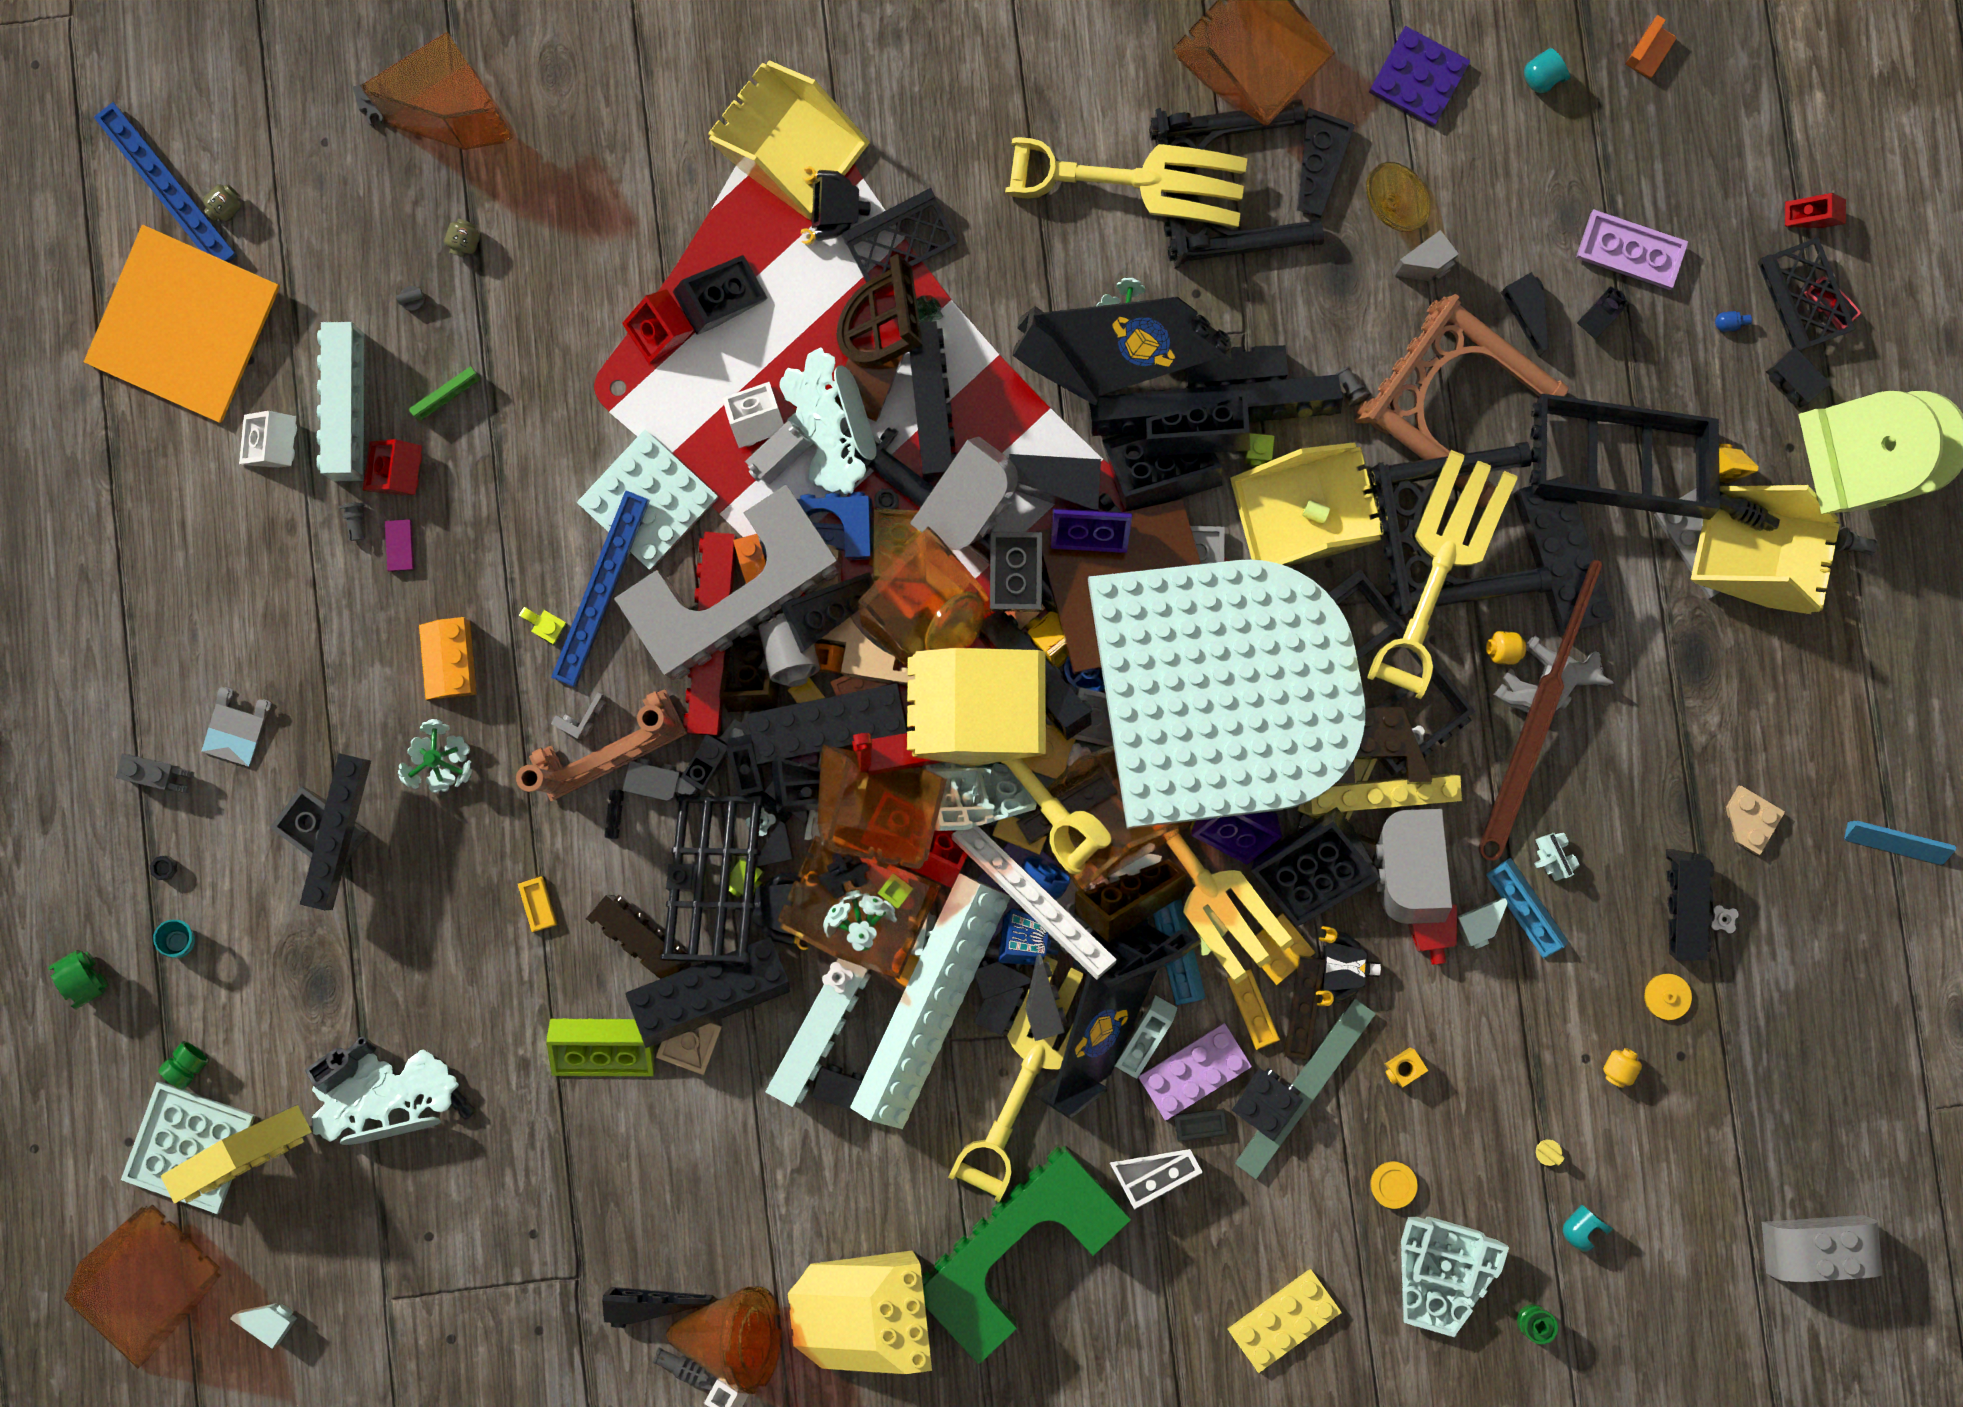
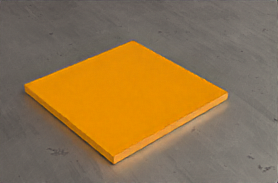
M141 225L84 363L222 423L280 285L152 228Z

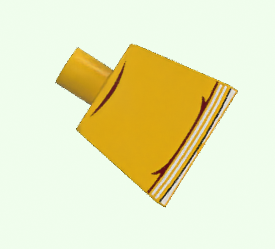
M1049 612L1042 619L1035 617L1025 626L1029 629L1028 634L1033 641V645L1045 652L1051 666L1055 665L1059 668L1065 663L1068 651L1058 614Z

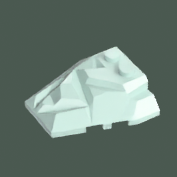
M942 762L922 766L924 778L923 795L932 830H966L1036 809V801L1006 765L995 763L991 768L980 765L971 767Z
M1408 1217L1401 1239L1404 1323L1455 1337L1473 1312L1472 1308L1480 1297L1483 1298L1487 1293L1486 1288L1494 1277L1498 1278L1501 1274L1509 1250L1508 1245L1496 1239L1486 1237L1484 1233L1478 1230L1436 1218Z

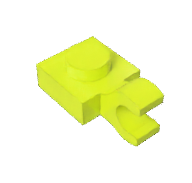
M524 607L519 615L535 625L531 632L552 644L556 643L567 624L545 610L539 616Z

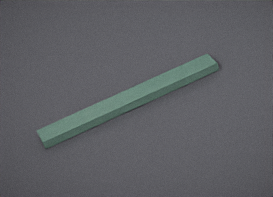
M1355 998L1351 1001L1291 1084L1301 1091L1299 1097L1304 1101L1274 1142L1260 1131H1257L1235 1161L1237 1166L1257 1179L1376 1013Z

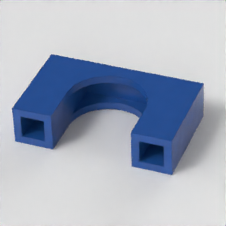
M864 492L850 493V497H840L838 493L825 494V498H816L815 495L807 494L801 495L800 499H797L808 517L819 512H829L841 519L844 526L845 558L849 561L874 559L872 499L869 496H865Z

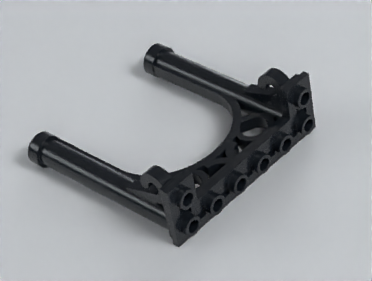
M1302 99L1291 100L1287 104L1191 117V114L1186 112L1172 114L1167 117L1166 111H1161V108H1157L1149 126L1151 141L1155 140L1156 146L1159 144L1168 145V141L1174 140L1171 142V146L1184 145L1188 148L1205 150L1214 140L1226 135L1302 125L1305 122L1304 105ZM1206 136L1198 147H1196V145L1190 139H1188L1192 137ZM1165 165V169L1172 170V167L1177 171L1183 172L1189 169L1191 174H1195L1196 167ZM1163 192V197L1175 199L1180 197L1186 201L1200 203L1198 195ZM1167 217V222H1164L1165 237H1170V246L1167 247L1169 261L1174 262V268H1180V265L1187 261L1312 244V246L1324 244L1321 220L1243 231L1203 222L1202 230L1197 234H1191L1186 230L1185 219ZM1210 228L1222 236L1210 238L1205 233Z
M1528 442L1515 443V446L1463 454L1464 460L1457 477L1471 475L1477 461L1491 465L1490 472L1530 467L1532 462L1530 446ZM1448 456L1394 465H1384V462L1369 470L1370 473L1368 475L1373 493L1378 494L1376 495V506L1378 511L1381 510L1383 520H1380V531L1382 536L1385 535L1387 543L1384 546V556L1386 561L1389 560L1391 568L1388 571V580L1390 586H1394V591L1389 593L1390 597L1387 598V602L1399 617L1417 609L1433 568L1432 560L1417 542L1415 534L1420 524L1424 502L1435 488ZM1434 479L1422 492L1410 483ZM1392 485H1397V487L1393 490ZM1402 489L1410 490L1417 499L1411 510H1404L1400 507L1398 494ZM1397 514L1405 517L1412 515V520H1407L1406 529L1400 533ZM1402 543L1408 545L1412 553L1417 551L1419 556L1411 557L1405 562ZM1413 562H1420L1428 569L1423 583H1416L1411 577L1410 567ZM1540 567L1533 570L1475 579H1460L1447 574L1444 582L1449 584L1442 586L1435 607L1535 591L1539 593L1551 592V572L1548 567Z

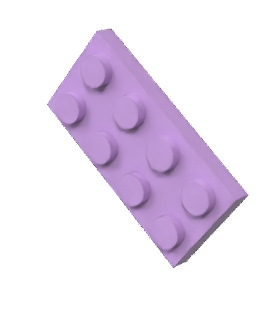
M1593 209L1576 259L1671 290L1674 286L1688 241Z
M1222 1023L1145 1071L1138 1078L1166 1121L1252 1066L1226 1024Z

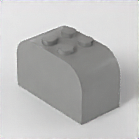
M978 436L967 440L910 524L945 549L958 550L978 541L987 533L990 534L998 523L995 520L996 517L1001 513L1004 514L1012 503L1010 497L1018 483L1015 465L1008 457Z
M1442 809L1403 810L1396 812L1386 820L1373 856V864L1375 868L1378 867L1380 879L1375 882L1376 892L1381 894L1382 906L1388 916L1400 923L1445 922L1452 909Z
M1865 1215L1762 1222L1766 1274L1778 1280L1816 1282L1872 1278L1883 1275L1878 1220Z

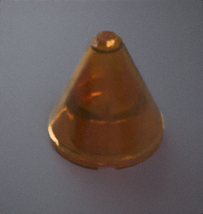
M746 1286L673 1322L667 1331V1339L673 1348L735 1392L756 1394V1389L759 1386L765 1387L768 1384L778 1363L782 1329L776 1328L774 1315H779L780 1311L774 1296L768 1289L761 1286Z

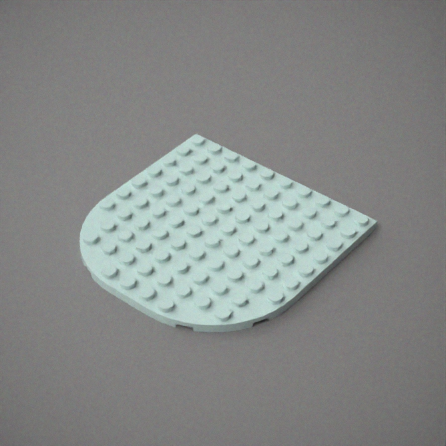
M1263 560L1226 561L1090 576L1088 578L1127 829L1293 808L1305 804L1326 792L1348 770L1360 747L1365 726V701L1352 633L1343 613L1328 593L1312 579L1290 567Z

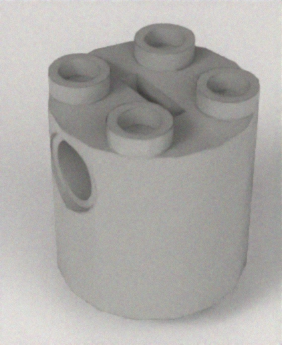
M784 613L778 614L776 620L762 623L758 626L770 679L773 682L790 687L800 686L807 683L808 677L819 672L820 664L815 643L801 653Z

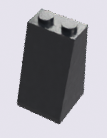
M1009 454V459L1015 465L1018 474L1016 491L1070 510L1098 511L1101 459Z

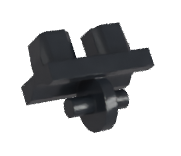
M835 853L832 855L833 863L827 865L828 871L817 877L819 883L828 890L830 895L838 899L846 893L844 883L851 881L855 888L867 884L866 872L870 869L866 862L863 863L858 856L853 859L850 855L842 858L839 853Z

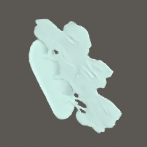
M819 348L807 355L804 372H801L799 369L787 368L784 377L780 380V388L785 400L797 406L796 413L789 417L787 421H791L799 426L808 439L817 447L816 454L810 463L809 481L817 486H823L825 490L832 493L841 490L844 494L853 493L855 482L862 479L866 472L865 464L860 459L854 457L855 448L864 458L872 460L876 457V444L855 378L846 367L840 365L834 371L835 381H833L832 372L835 366V357L829 353H824L823 349ZM830 384L832 388L826 390L825 386ZM838 394L841 400L843 410L835 402V397ZM845 417L852 436L851 438L845 436L840 428V422ZM845 438L847 441L841 443L840 439ZM850 444L851 446L848 447V451L850 452L846 456V458L843 459L841 457L842 450L845 446ZM852 457L853 462L848 464L849 458Z
M424 1049L407 1061L400 1075L392 1073V1066L385 1061L379 1062L375 1054L368 1053L358 1061L356 1074L352 1078L349 1077L326 1095L313 1086L312 1091L319 1100L325 1103L312 1116L313 1134H320L330 1142L335 1140L344 1129L349 1127L356 1131V1134L342 1138L340 1144L352 1145L438 1125L441 1123L439 1118L419 1119L418 1116L427 1107L437 1112L446 1111L452 1104L451 1093L459 1084L456 1082V1077L448 1075L447 1065L441 1060L434 1059L433 1055ZM419 1094H423L424 1099L422 1104L416 1105L417 1109H414V1101ZM428 1097L432 1098V1103H426ZM405 1101L410 1102V1108L405 1106ZM403 1108L409 1112L410 1119L407 1122L390 1125L388 1115L393 1109ZM351 1115L354 1116L356 1123L350 1122L349 1117ZM371 1118L382 1121L383 1127L365 1132L362 1131L365 1119Z

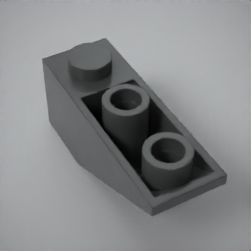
M1041 954L1036 957L1025 1008L1035 1041L1064 1033L1062 1023L1067 1022L1063 1007L1057 1008L1055 1000L1060 999L1056 984L1050 986L1048 977L1053 976L1049 962L1043 963Z

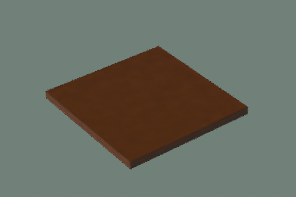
M1183 500L1124 512L1132 514L1127 553L1051 548V528L1036 531L1042 532V559L1074 675L1102 669L1088 585V578L1090 576L1201 564Z

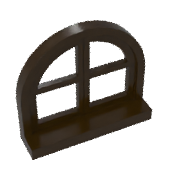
M899 254L890 257V270L871 279L851 296L840 315L837 325L839 348L847 358L857 365L864 367L879 366L923 345L912 266ZM893 285L896 307L878 315L875 294ZM869 299L871 319L852 329L857 312ZM898 317L899 332L902 339L882 349L879 326ZM873 330L875 351L863 352L858 350L852 340Z

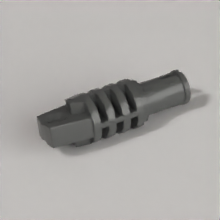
M659 1348L657 1355L664 1357L666 1360L655 1357L653 1360V1364L672 1371L675 1378L697 1388L712 1390L717 1380L724 1379V1377L710 1369L707 1365L685 1355L678 1357L662 1348Z

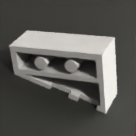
M1190 1149L1110 1162L1134 1210L1203 1173Z

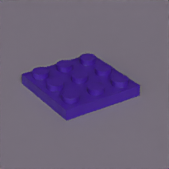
M1405 26L1369 93L1434 127L1470 60Z

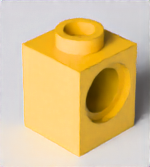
M1411 1047L1385 1063L1388 1069L1385 1071L1388 1079L1393 1085L1397 1083L1401 1087L1406 1086L1428 1071L1415 1049ZM1402 1062H1408L1410 1071L1408 1074L1401 1076L1398 1071L1399 1065Z

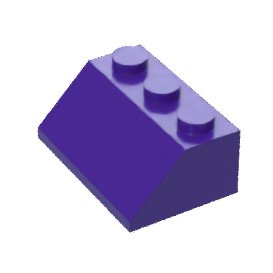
M1053 509L1051 548L1127 553L1132 514Z
M1272 811L1196 820L1191 830L1193 837L1246 865L1282 837L1278 816Z

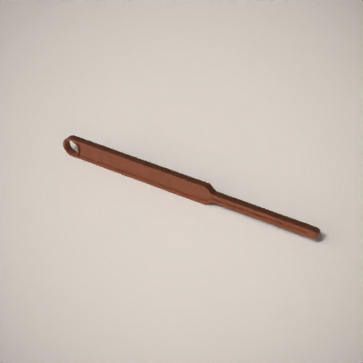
M1593 560L1590 563L1551 671L1540 679L1479 844V852L1487 860L1494 861L1501 857L1564 689L1561 675L1602 567V563L1599 560ZM1489 841H1495L1499 847L1498 852L1494 856H1486L1484 854L1485 844Z

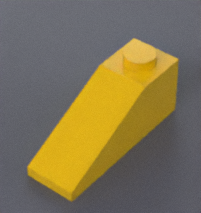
M1719 444L1720 482L1731 483L1758 472L1759 466L1742 450L1733 449L1731 444Z

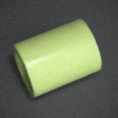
M1308 500L1302 516L1324 524L1330 507Z

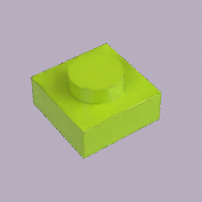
M893 873L878 894L898 909L914 888Z

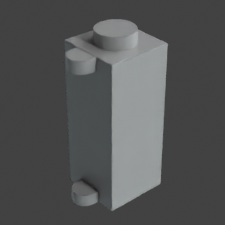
M787 421L745 461L750 469L749 473L756 481L762 480L770 485L813 443L799 426L791 421Z

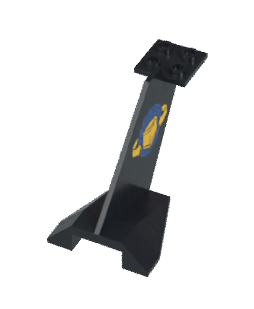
M1179 297L1043 312L1034 306L1022 315L1018 321L1017 329L1023 332L1024 335L1014 346L1013 356L1038 374L1096 405L1100 395L1220 357L1229 363L1231 361V341L1224 331L1220 329L1216 331L1210 326V322L1200 314L1197 316L1198 312Z
M1147 918L1110 942H1107L1095 932L1093 937L1117 959L1116 963L1096 980L1076 959L1072 962L1073 967L1087 974V979L1059 1074L1035 1092V1097L1071 1119L1107 1091V1087L1100 1082L1111 1075L1157 970L1183 957L1201 943L1200 938L1184 929L1179 930L1170 937L1148 925Z

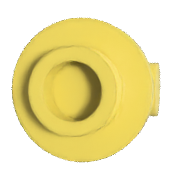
M1548 1139L1541 1141L1537 1145L1536 1157L1542 1164L1552 1166L1555 1164L1560 1165L1563 1162L1562 1149L1557 1142Z

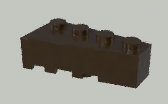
M1168 859L1142 868L1138 874L1119 876L1115 882L1096 884L1094 889L1086 892L1084 889L1076 891L1074 913L1107 942H1110L1185 895L1186 873Z
M605 895L587 916V921L592 925L598 922L602 926L601 930L607 937L616 942L619 940L622 943L621 947L634 958L639 957L641 959L640 963L659 979L682 971L688 964L687 961L660 960V954H663L665 932L658 927L655 930L647 924L650 920L641 912L637 911L635 914L629 909L630 903L621 895L617 897ZM676 944L674 946L673 954H688L680 945Z

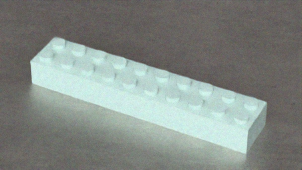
M959 873L852 1102L851 1109L870 1121L903 1129L1011 896L988 884Z

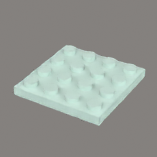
M644 429L577 503L609 532L625 490L649 499V505L630 552L652 571L719 497Z
M157 1082L121 1180L171 1198L161 1178L162 1174L220 1140L252 1126L256 1115L192 1092L178 1089L172 1085ZM231 1181L223 1185L220 1184L219 1188L207 1194H201L200 1197L187 1204L215 1214L220 1213Z

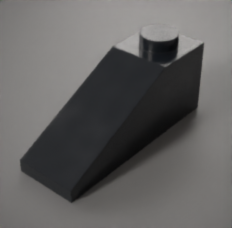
M1531 272L1506 286L1501 291V294L1537 356H1540L1548 349L1545 294L1541 280Z

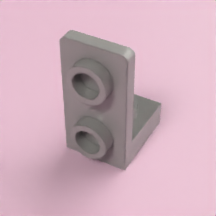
M599 692L596 694L579 726H576L577 720L566 714L563 718L556 715L551 724L577 739L582 740L584 736L588 737L594 727V724L591 722L595 715H600L606 706L604 701L606 696Z

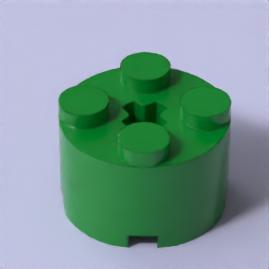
M75 950L48 967L49 970L55 971L51 978L58 991L65 1000L69 998L73 1000L74 1004L70 1006L74 1009H78L105 993V988L109 986L102 973L97 975L93 968V965L96 964L95 960L88 951L84 953L80 950Z

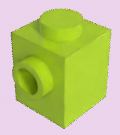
M1250 433V450L1245 451L1244 463L1250 464L1251 467H1258L1272 461L1274 436Z
M745 857L739 860L730 875L729 891L738 898L741 894L743 895L746 868ZM756 867L753 895L756 892V888L761 886L762 882L759 880L765 873L759 867Z

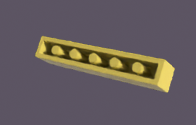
M1449 773L1431 775V784H1407V777L1357 781L1354 785L1332 786L1326 792L1305 803V812L1321 814L1327 813L1336 807L1343 812L1462 801L1460 775Z

